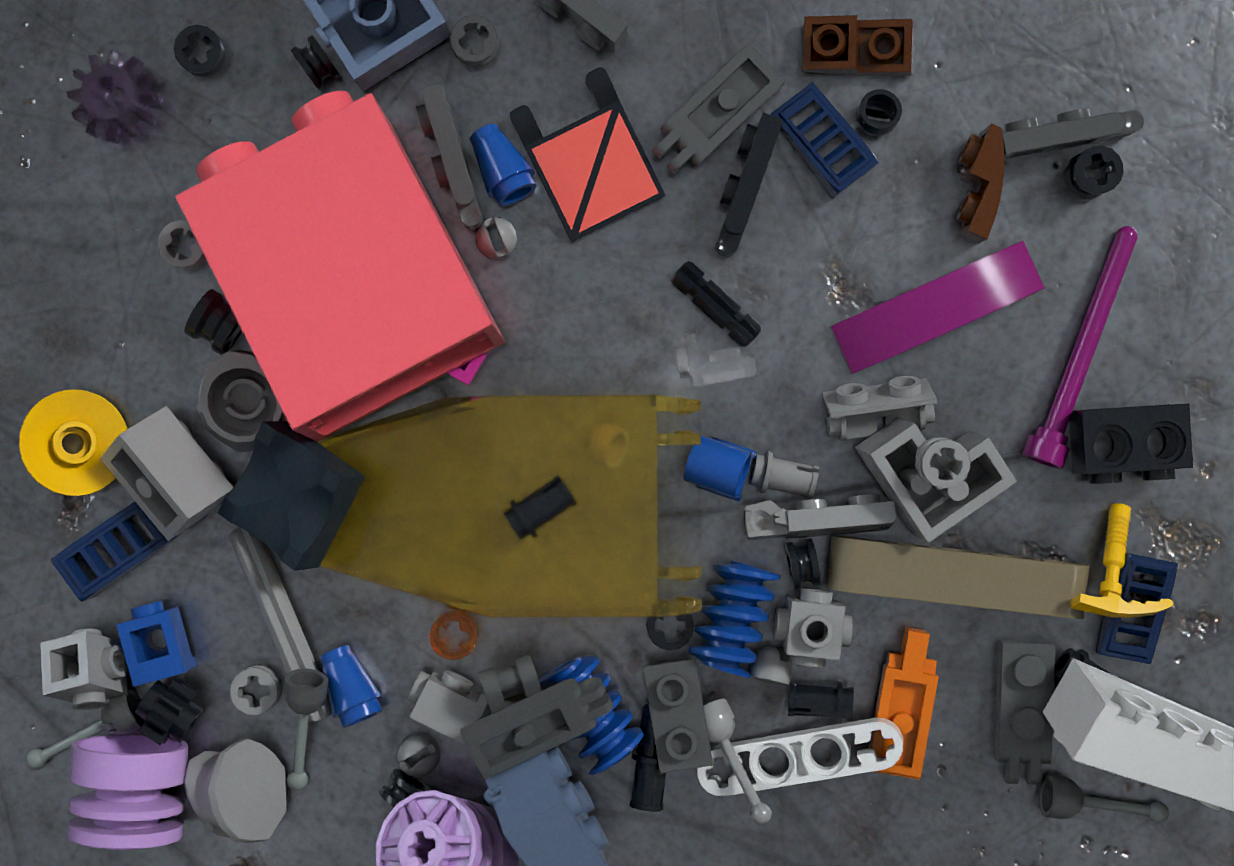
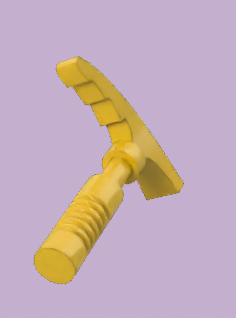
M1114 503L1109 507V521L1103 556L1106 574L1105 581L1100 583L1099 595L1101 597L1080 593L1071 600L1072 609L1108 617L1130 618L1154 615L1173 606V601L1170 599L1140 603L1135 600L1126 602L1121 598L1122 585L1118 582L1120 569L1125 566L1126 542L1128 540V527L1131 515L1130 506Z

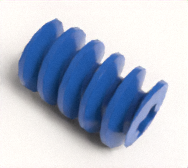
M731 560L730 564L713 565L712 570L725 581L724 584L708 585L706 591L718 599L719 602L718 605L701 606L700 611L713 620L712 625L695 626L694 632L704 638L707 643L706 646L689 647L688 652L700 660L702 664L724 672L751 678V675L739 666L740 663H754L757 659V655L746 647L745 643L761 642L763 634L754 628L751 622H764L768 620L769 614L759 607L757 602L774 600L775 593L764 586L763 581L779 580L781 575Z
M596 654L582 657L577 656L538 679L540 685L548 683L555 685L570 678L576 679L580 683L590 677H599L605 688L611 681L608 673L591 675L600 662ZM619 691L606 692L613 702L612 709L607 714L596 718L597 723L592 730L571 739L575 740L585 737L588 741L578 753L580 759L597 756L599 759L589 771L590 775L603 772L624 759L644 736L640 727L624 729L633 717L629 709L613 711L622 699Z

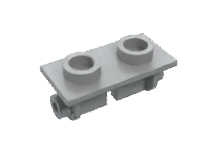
M899 376L891 379L886 384L866 386L861 383H848L839 386L836 391L822 392L824 402L830 416H827L829 437L839 436L841 441L869 437L877 432L876 417L885 416L886 425L897 418H901L915 423L919 430L925 429L928 423H935L933 404H937V397L926 378L919 379L914 376Z

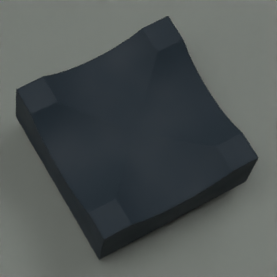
M263 421L255 436V444L250 461L237 484L224 498L218 514L230 523L259 538L278 555L283 563L294 571L319 568L366 476L318 442L292 430L288 421Z

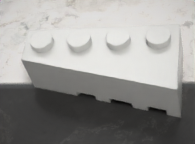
M1072 659L1043 710V714L1055 731L1053 736L1064 745L1074 761L1196 799L1213 810L1219 811L1221 808L1234 811L1233 727L1077 659Z

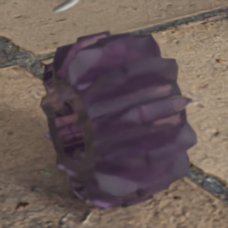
M112 50L107 56L106 63H104L97 55H89L88 60L92 71L87 74L80 69L73 70V76L82 85L81 88H72L66 91L67 97L70 100L80 103L71 113L73 119L79 123L87 122V134L98 138L105 133L106 139L113 144L120 142L124 131L134 140L140 138L141 131L137 123L142 120L148 125L156 124V118L147 112L148 106H158L162 103L160 95L149 91L158 82L157 77L152 72H142L144 63L135 56L124 61L121 53ZM117 87L124 94L120 102L114 99L116 106L112 107L106 103L109 93L114 96L116 95L113 89Z

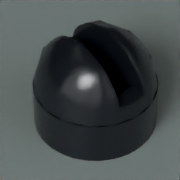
M883 89L868 92L861 100L857 110L858 124L865 133L871 136H884L891 132L897 126L902 115L900 100L892 92ZM868 116L880 119H890V122L869 119Z

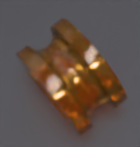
M459 610L448 611L440 615L432 625L429 634L430 644L433 650L442 658L448 660L462 659L469 655L477 644L479 637L478 626L475 620L466 612ZM448 621L460 622V631L468 632L469 634L468 643H465L463 640L459 643L460 649L449 648V640L440 638L441 626L447 630L450 626Z

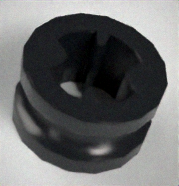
M188 26L175 39L173 48L175 58L185 70L194 76H213L225 64L227 56L225 44L207 26ZM197 39H201L206 45H209L211 41L213 44V48L206 52L208 61L202 64L194 57L190 61L188 58V54L195 51L193 42Z
M311 35L307 38L308 43L304 48L295 46L290 50L319 90L324 86L323 80L326 77L337 78L340 74L317 40Z
M811 538L805 539L802 546H794L793 542L785 543L787 565L793 589H800L802 583L806 581L811 582L813 586L820 585V570L813 540Z
M665 601L660 602L651 609L647 616L646 627L648 636L653 644L661 649L672 651L682 648L689 642L693 636L694 623L690 612L685 606L679 602ZM668 611L675 612L678 621H685L684 631L681 633L676 630L678 637L671 640L665 639L663 630L655 629L657 618L663 621L662 613Z
M394 769L390 775L392 784L390 786L384 785L379 793L387 803L395 807L397 803L416 792L431 791V789L418 778L409 776L400 769Z

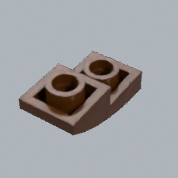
M857 15L804 17V72L866 76H913V19L859 20Z
M990 124L979 136L972 133L959 158V163L966 166L960 180L979 189L977 193L970 190L959 209L957 220L963 222L958 237L976 245L988 239L995 221L1003 187L1005 165L1004 142L1001 127Z

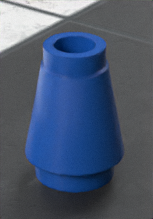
M497 124L486 125L470 136L469 140L473 145L489 198H495L499 206L504 207L521 201L536 189V183L533 180L535 175L534 169L505 134L501 132Z
M349 645L338 647L319 657L323 665V673L329 680L327 692L333 718L339 717L343 728L360 723L383 711L378 701L382 697L381 693L355 654L352 653Z

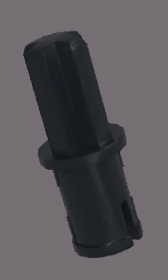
M646 703L643 706L640 726L644 736L638 743V750L633 751L631 758L636 760L629 806L638 810L659 812L664 807L663 796L666 773L660 774L649 703Z

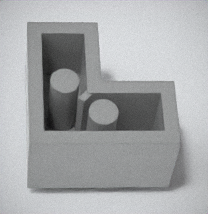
M897 418L857 445L855 449L890 502H895V509L911 534L925 542H931L1017 482L990 438L971 431L955 440L967 450L970 457V470L967 477L953 488H939L925 482L918 475L915 468V456L918 448L926 439L915 423ZM947 448L941 450V456L934 454L930 461V466L938 469V477L945 476L943 469L951 471L954 466V459L946 456Z

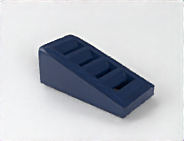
M813 82L770 114L783 119L781 131L832 198H835L879 163V160ZM812 102L817 111L798 126H795L790 118ZM825 119L830 127L809 143L803 134ZM837 135L843 144L822 158L817 150ZM850 152L855 161L836 175L830 166Z
M134 501L51 558V562L76 597L83 602L94 598L173 541L177 536L167 541ZM136 515L154 538L147 544L130 522ZM118 528L136 551L128 556L113 535V532ZM99 542L102 543L117 564L111 569L94 547ZM79 556H83L98 578L95 580L91 579L77 558Z
M1126 552L1125 566L1120 569L1118 582L1122 585L1121 598L1126 601L1128 593L1135 592L1150 595L1149 601L1157 602L1160 599H1170L1176 579L1178 563ZM1134 572L1154 575L1152 585L1132 581ZM1167 609L1160 613L1146 616L1144 626L1121 622L1120 617L1104 616L1097 654L1151 664ZM1117 632L1142 636L1140 647L1115 642Z

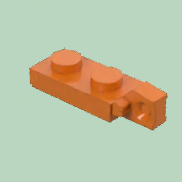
M905 627L900 654L888 652L886 664L883 665L874 718L888 719L900 728L903 736V751L899 760L892 767L874 772L918 780L921 778L939 678L935 673L937 661L926 658L930 637L926 630ZM881 730L872 731L869 748L875 749L877 757L886 756L887 747L894 744L893 739L883 738Z

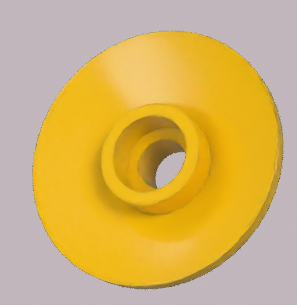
M76 389L58 391L40 400L26 415L19 433L21 460L30 476L49 491L67 496L91 494L106 487L116 478L100 458L117 436L127 430V426L119 411L100 395ZM67 434H73L81 441V448L76 454L67 453L62 447V440Z

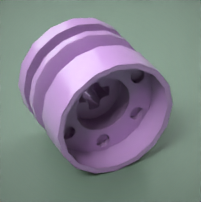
M135 734L125 736H93L73 742L71 746L70 780L74 784L95 789V791L76 795L69 800L68 809L70 813L77 815L69 820L67 824V837L69 841L79 845L112 850H136L164 846L179 841L184 836V822L175 815H179L185 810L186 801L181 796L161 791V789L183 783L188 763V744L185 741L179 743L169 737L165 744L162 743L159 746L146 736Z
M436 790L416 792L397 803L383 821L376 841V866H519V856L504 837L495 808Z

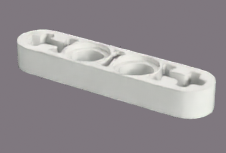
M870 718L731 742L741 764L745 760L742 752H750L749 768L755 779L750 780L755 791L890 768L899 760L902 754L903 736L900 728L894 722L885 718ZM881 730L883 738L893 739L894 744L887 747L886 756L877 757L875 749L869 748L858 750L857 757L860 762H850L851 746L845 734L855 733L854 745L870 741L872 731ZM822 738L834 740L841 749L842 757L840 761L831 767H823L817 764L811 755L812 744ZM721 746L712 747L713 766L697 768L701 786L708 793L715 796H730L744 793L734 772L728 778V783H722L719 775H710L709 769L714 767L717 757H723L724 763L730 766ZM769 747H777L783 750L789 759L788 770L778 776L767 774L760 766V753Z

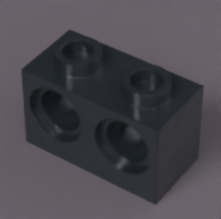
M1189 403L1073 410L1069 420L1072 473L1089 474L1090 484L1123 482L1122 472L1142 471V479L1144 481L1176 479L1175 469L1193 468ZM1156 428L1160 429L1166 438V447L1157 457L1151 454L1147 446L1148 436ZM1103 431L1107 432L1114 442L1113 452L1105 460H1101L1094 451V441L1098 434Z

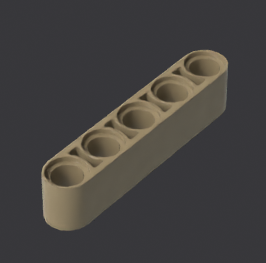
M832 535L826 589L864 595L1084 619V611L1072 609L1071 600L1080 593H1087L1090 566L1064 561Z

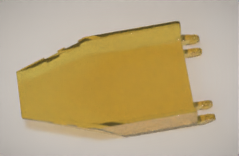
M663 395L444 397L326 437L318 441V443L366 477L319 567L444 608L487 617H663L701 611L702 599H696L693 596L657 598V578L690 581L701 577V566L657 565V445H701V433L675 431L673 434H657V412L693 414L695 411H701V400ZM558 474L578 505L572 506L536 530L538 534L536 538L533 539L529 535L520 540L503 514L504 511L512 507L509 501L514 499L518 503Z

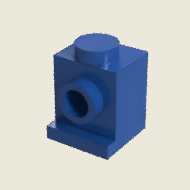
M162 600L130 609L133 619L116 625L133 687L186 673L197 666L195 656H192L178 606L164 610ZM156 629L163 631L166 642L164 648L157 647L152 641V634Z

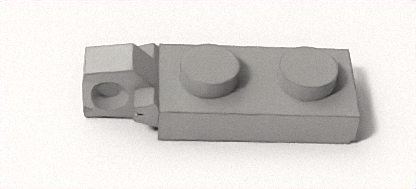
M877 494L848 498V505L827 507L826 499L798 501L795 503L796 510L787 511L784 508L778 507L771 500L745 506V527L748 540L780 537L792 539L889 530L896 521L895 502H880V495Z

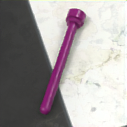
M1131 226L1121 227L1116 233L1044 427H1038L1035 435H1029L1022 456L1032 461L1060 470L1065 465L1070 449L1066 447L1069 437L1064 434L1138 238L1137 231Z

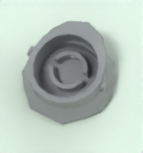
M228 351L210 363L199 389L197 411L201 417L203 427L216 439L237 452L253 451L255 436L263 421L288 420L252 351Z
M241 739L222 752L204 751L188 761L183 780L184 787L192 808L204 823L203 827L207 831L244 843L264 842L270 839L286 813L285 767L271 750L256 741Z

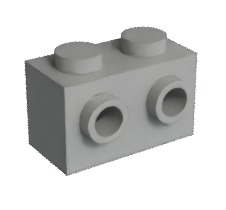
M167 406L119 434L100 458L167 541L212 512L234 488L226 479L221 467L214 461H211L192 438L188 427L178 420Z

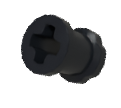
M1093 146L1069 160L1068 166L1062 173L1063 184L1066 191L1075 195L1078 199L1092 200L1113 190L1120 183L1123 176L1122 160L1109 147ZM1088 166L1090 169L1099 168L1101 178L1097 180L1094 177L1086 178L1084 169Z

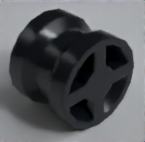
M210 289L202 296L191 312L184 329V333L191 338H203L210 342L212 350L220 355L228 352L243 332L230 305L225 303L223 295L214 289Z

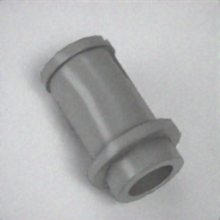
M767 451L765 456L756 454L755 459H753L749 485L758 486V491L761 493H765L766 489H772L811 499L817 486L819 466L774 458L773 452Z

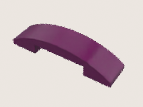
M1020 241L830 327L851 374H854L1044 289V286L1024 241Z

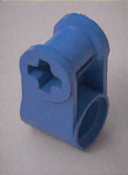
M699 435L688 456L684 471V481L695 484L697 488L740 502L742 497L740 492L747 478L751 460L755 459L757 452L715 437L711 439Z

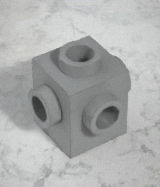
M801 588L800 596L786 595L785 607L777 608L774 622V640H781L780 647L786 655H794V664L808 667H825L826 659L840 660L841 647H850L853 617L845 615L846 606L838 600H832L833 592ZM814 621H821L825 625L824 635L818 640L809 639L806 633L808 625Z
M79 629L70 632L68 636L40 643L43 696L71 702L72 708L76 710H92L104 707L108 698L127 694L126 674L128 666L121 641L102 636V631L98 629Z

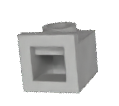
M445 670L442 676L435 672L429 675L421 671L407 700L416 704L409 718L462 744L464 742L460 729L480 720L488 702L484 690H482L481 694L472 691L473 683L470 680L448 670Z

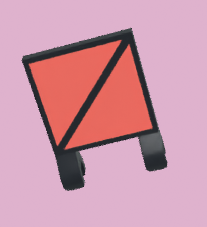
M603 67L590 71L585 78L586 85L600 110L543 137L527 105H522L510 112V120L571 242L666 196L621 105L608 73Z

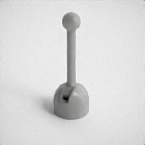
M718 699L704 705L709 741L712 744H720L752 807L750 810L752 821L759 825L768 823L772 816L771 809L767 804L761 803L729 741L735 728V717L727 700Z

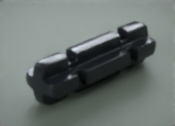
M685 262L671 279L672 284L684 295L689 293L693 297L691 301L721 329L726 327L731 331L728 335L742 347L748 346L761 332V324L749 313L746 315L742 314L739 311L742 307L711 279L707 282L703 278L705 273L693 262Z

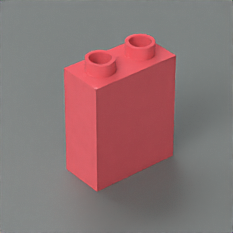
M334 91L309 101L298 109L292 117L291 121L296 133L260 152L255 144L249 141L233 143L214 151L205 157L196 168V173L201 183L175 196L292 430L316 442L506 343L398 135L372 93L353 101L347 91Z

